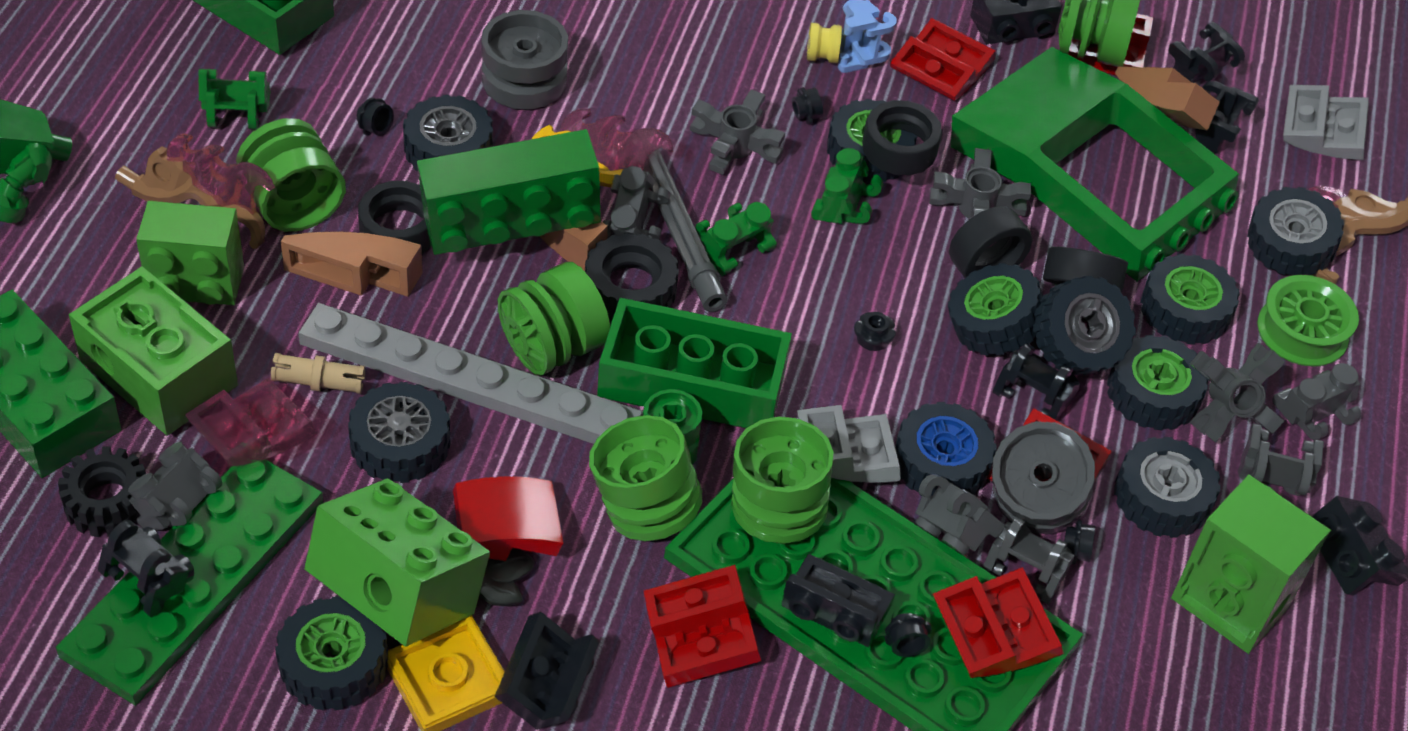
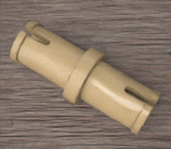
M281 353L274 354L273 363H275V367H271V381L309 385L313 391H321L323 387L356 392L357 394L362 393L364 385L362 380L365 378V366L363 365L356 366L326 361L325 356L316 355L315 359L281 355Z

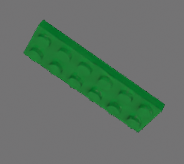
M247 450L221 477L222 486L215 493L207 494L192 510V518L185 525L173 526L161 539L162 547L173 556L184 555L193 565L194 578L185 584L184 591L169 598L164 603L162 611L150 617L143 611L144 605L141 603V599L145 594L137 588L138 578L129 571L56 646L58 657L136 706L316 512L317 506L323 504V494L321 491L254 452Z

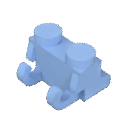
M848 0L843 6V12L846 17L841 34V54L838 63V69L842 73L865 69L869 65L887 61L890 58L891 47L888 43L880 41L881 35L893 32L897 22L896 17L892 13L884 12L883 22L885 23H879L876 18L879 17L880 10L869 0Z

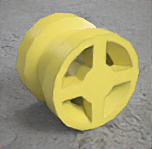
M811 22L807 61H816L818 58H824L829 63H838L842 34L841 25L824 28L819 23Z

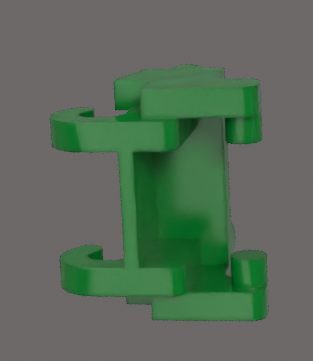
M199 69V101H201V109L206 110L207 126L209 128L218 127L219 117L216 116V109L248 110V128L258 129L259 118H257V109L259 108V112H267L270 106L271 90L266 72L249 71V81L225 80L217 78V69Z
M846 148L837 153V163L835 167H831L828 171L822 199L816 200L811 211V216L814 220L842 224L843 221L863 224L870 220L873 210L868 202H862L860 212L855 210L861 195L877 196L881 192L883 180L879 175H873L872 185L865 184L863 177H867L869 168L864 160V156H861L860 152L856 149Z
M753 202L748 205L745 211L739 213L742 210V205L735 203L728 208L729 219L718 220L714 227L708 230L707 228L710 227L708 220H703L696 224L695 229L703 246L706 248L705 251L709 260L715 265L721 276L729 274L732 269L738 266L737 260L735 258L727 260L725 253L727 249L742 241L749 242L756 238L759 242L757 247L761 253L770 252L776 248V240L771 235L774 220L771 218V211L767 205L761 202Z

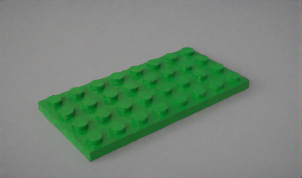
M733 478L665 547L664 559L690 577L736 565L752 620L912 731H1012L1079 646L1083 637L1081 632L1044 609L1062 645V655L1018 670L970 678L934 600L933 593L975 576L978 577L981 584L996 577L847 480L831 478L827 519L817 532L804 540L782 544L766 542L748 534L736 522L731 508ZM808 553L895 594L893 605L869 648L856 641L844 640L833 630L812 620L800 619L789 609L781 606L787 579L790 574H797ZM903 613H913L929 622L932 628L929 635V647L921 654L912 657H900L894 654L892 647L887 645L884 639L886 635L885 629L894 617Z

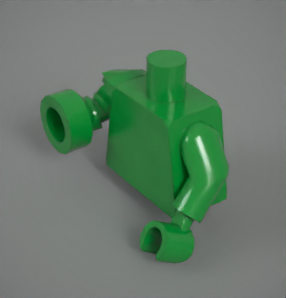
M1 99L0 174H7L8 176L5 179L2 177L0 179V221L18 223L23 220L29 205V200L24 194L23 187L26 188L41 181L45 184L52 166V159L61 161L69 159L72 151L71 137L52 134L46 115L42 111Z

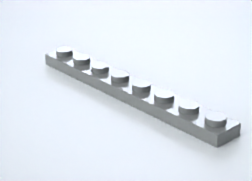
M321 303L316 305L298 333L300 345L592 444L610 426L627 418L643 416V411Z

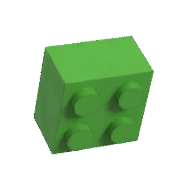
M148 201L136 238L141 266L184 301L211 305H235L244 271L236 208Z

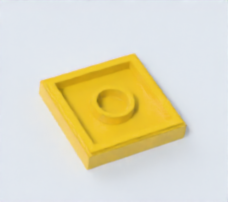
M472 615L407 647L401 644L388 650L387 670L421 731L444 730L502 703L494 696L505 671Z

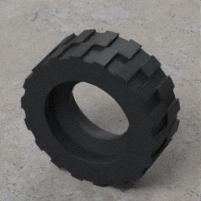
M624 233V235L618 236L615 234L609 236L604 241H599L596 247L588 253V260L585 262V272L592 279L603 299L609 321L613 320L619 298L671 308L672 302H675L679 269H677L678 261L676 257H673L672 250L668 246L665 247L662 241L656 238H649L645 234ZM621 268H637L651 274L652 283L649 287L643 289L629 290L612 284L610 276L613 271Z

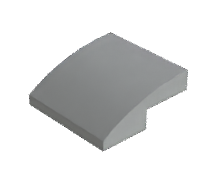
M1290 85L1283 141L1300 149L1330 157L1364 160L1369 98L1329 97V85Z
M842 405L797 410L798 419L816 426L828 437L834 452L831 478L855 482L900 481V466L887 414L844 419Z

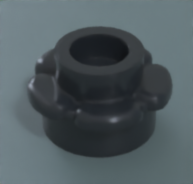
M815 87L810 89L799 88L797 96L792 97L794 114L798 120L805 118L806 123L812 125L813 120L823 117V105L819 92Z
M372 97L367 99L357 111L358 127L363 129V134L366 136H370L372 133L384 135L391 128L394 119L391 106L386 104L381 98L375 99Z
M880 312L864 313L860 316V321H856L854 324V332L858 343L870 351L885 349L896 336L893 320Z
M1077 520L1076 527H1066L1064 542L1067 543V547L1075 555L1072 563L1074 565L1076 560L1090 562L1095 526L1082 524V520Z
M913 613L900 614L894 617L886 627L885 642L892 647V651L897 656L912 657L919 655L930 645L931 624L926 622L923 617Z

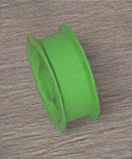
M1293 275L1277 281L1271 287L1266 298V304L1259 313L1257 325L1264 343L1283 359L1303 366H1324L1337 361L1343 356L1348 347L1349 338L1358 327L1359 314L1351 297L1334 283L1316 276Z

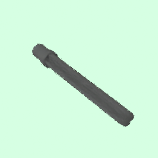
M643 129L637 130L636 135L630 138V144L641 169L649 172L655 180L653 188H650L651 191L658 193L659 188H665L670 192L668 203L658 204V207L688 271L690 284L696 290L706 311L714 312L720 310L726 305L728 299L719 281L717 269L709 260L652 133L645 132Z

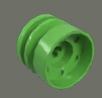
M1066 0L1058 29L1059 50L1068 54L1071 40H1079L1081 43L1077 58L1083 59L1090 43L1098 45V63L1123 67L1140 0Z
M282 118L272 121L253 131L239 148L236 157L237 170L245 181L247 189L252 193L253 199L263 218L271 227L284 232L302 231L323 222L341 205L346 193L345 179L311 124L300 119Z
M573 262L561 263L540 273L537 282L525 280L518 287H510L502 291L498 297V314L506 338L519 360L535 375H544L552 371L555 366L567 364L571 354L583 356L606 343L610 322L603 299L592 279L580 266Z
M644 415L632 417L610 426L596 439L590 451L589 467L595 483L602 494V501L607 509L608 517L617 532L634 540L652 541L664 539L683 530L696 517L702 505V489L697 479L695 468L691 464V456L685 437L677 424L658 416Z
M780 416L760 420L744 430L737 439L735 446L731 508L736 522L748 534L766 542L785 544L804 540L819 530L827 519L834 455L828 437L816 426L801 419Z

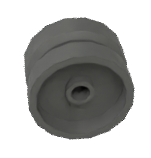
M531 10L506 12L490 20L483 29L481 41V57L483 59L482 85L487 95L497 103L507 107L528 110L545 107L559 99L565 91L567 83L568 34L564 26L552 16Z
M1035 421L1016 428L1001 441L993 458V494L1000 512L1011 523H1013L1016 517L1023 520L1031 533L1053 534L1065 530L1067 526L1071 527L1085 514L1093 495L1095 462L1090 449L1074 430L1056 422ZM1040 474L1043 479L1049 480L1042 482L1037 480L1035 476Z

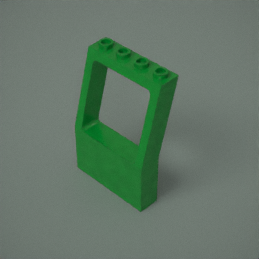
M1050 47L952 115L951 148L973 160L975 148L991 150V169L1014 182L1031 183V193L1103 254L1126 260L1128 262L1126 273L1136 282L1145 277L1158 261L1161 262L1165 257L1171 256L1174 252L1181 251L1188 241L1200 231L1205 232L1221 214L1230 212L1238 200L1236 188L1239 173L1128 84L1054 47ZM1110 124L1119 126L1195 188L1142 230L1131 227L1056 164Z

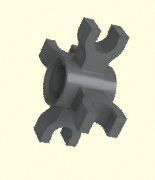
M751 89L742 105L728 106L722 112L717 111L711 104L698 99L692 108L691 115L696 116V118L690 125V131L701 135L711 134L718 137L711 147L710 153L715 156L709 163V170L723 175L729 167L732 158H744L752 151L757 152L769 162L775 164L778 162L783 153V148L779 146L785 138V132L778 129H764L756 126L763 116V110L759 108L765 100V94Z
M975 148L974 164H971L965 179L955 178L948 173L934 171L929 204L946 205L957 203L959 204L960 212L969 219L981 211L993 207H1008L1015 211L1017 215L1025 216L1027 200H1030L1031 183L1016 182L1002 184L1000 175L990 168L991 150Z
M1260 343L1251 350L1245 364L1239 370L1225 368L1217 359L1210 358L1205 352L1200 351L1190 362V365L1210 381L1209 394L1213 401L1205 409L1197 413L1189 423L1203 435L1206 434L1215 443L1223 435L1229 421L1235 415L1242 418L1249 417L1256 424L1262 425L1271 434H1274L1284 420L1264 404L1266 394L1262 383L1269 376L1277 372L1285 361L1273 350L1270 349L1268 351ZM1241 386L1239 394L1233 398L1235 391Z

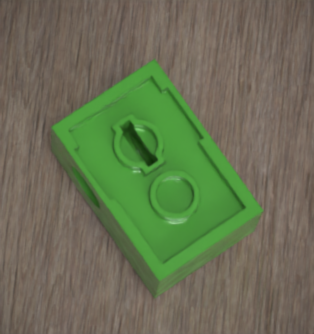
M142 266L69 314L80 361L166 436L238 386L231 339Z
M1248 474L1207 518L1171 599L1247 654H1250L1290 607L1331 530L1277 494L1271 487L1264 485Z
M387 478L317 506L304 569L407 647L475 613L490 551L472 539L469 534L461 531L437 514L433 508L426 506L405 491L401 485Z

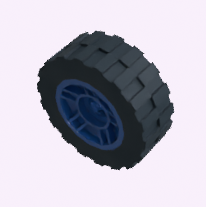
M936 402V404L931 405L927 403L921 405V408L917 410L913 409L908 413L907 419H903L895 444L900 466V479L906 482V486L909 489H914L919 493L920 484L925 477L930 474H937L956 487L975 495L978 489L981 490L986 483L997 444H994L995 435L993 430L990 431L988 423L984 418L981 419L976 415L975 411L967 410L961 407L962 405L955 403L953 405L945 404V402ZM937 486L933 488L931 496H933L935 491L938 489Z

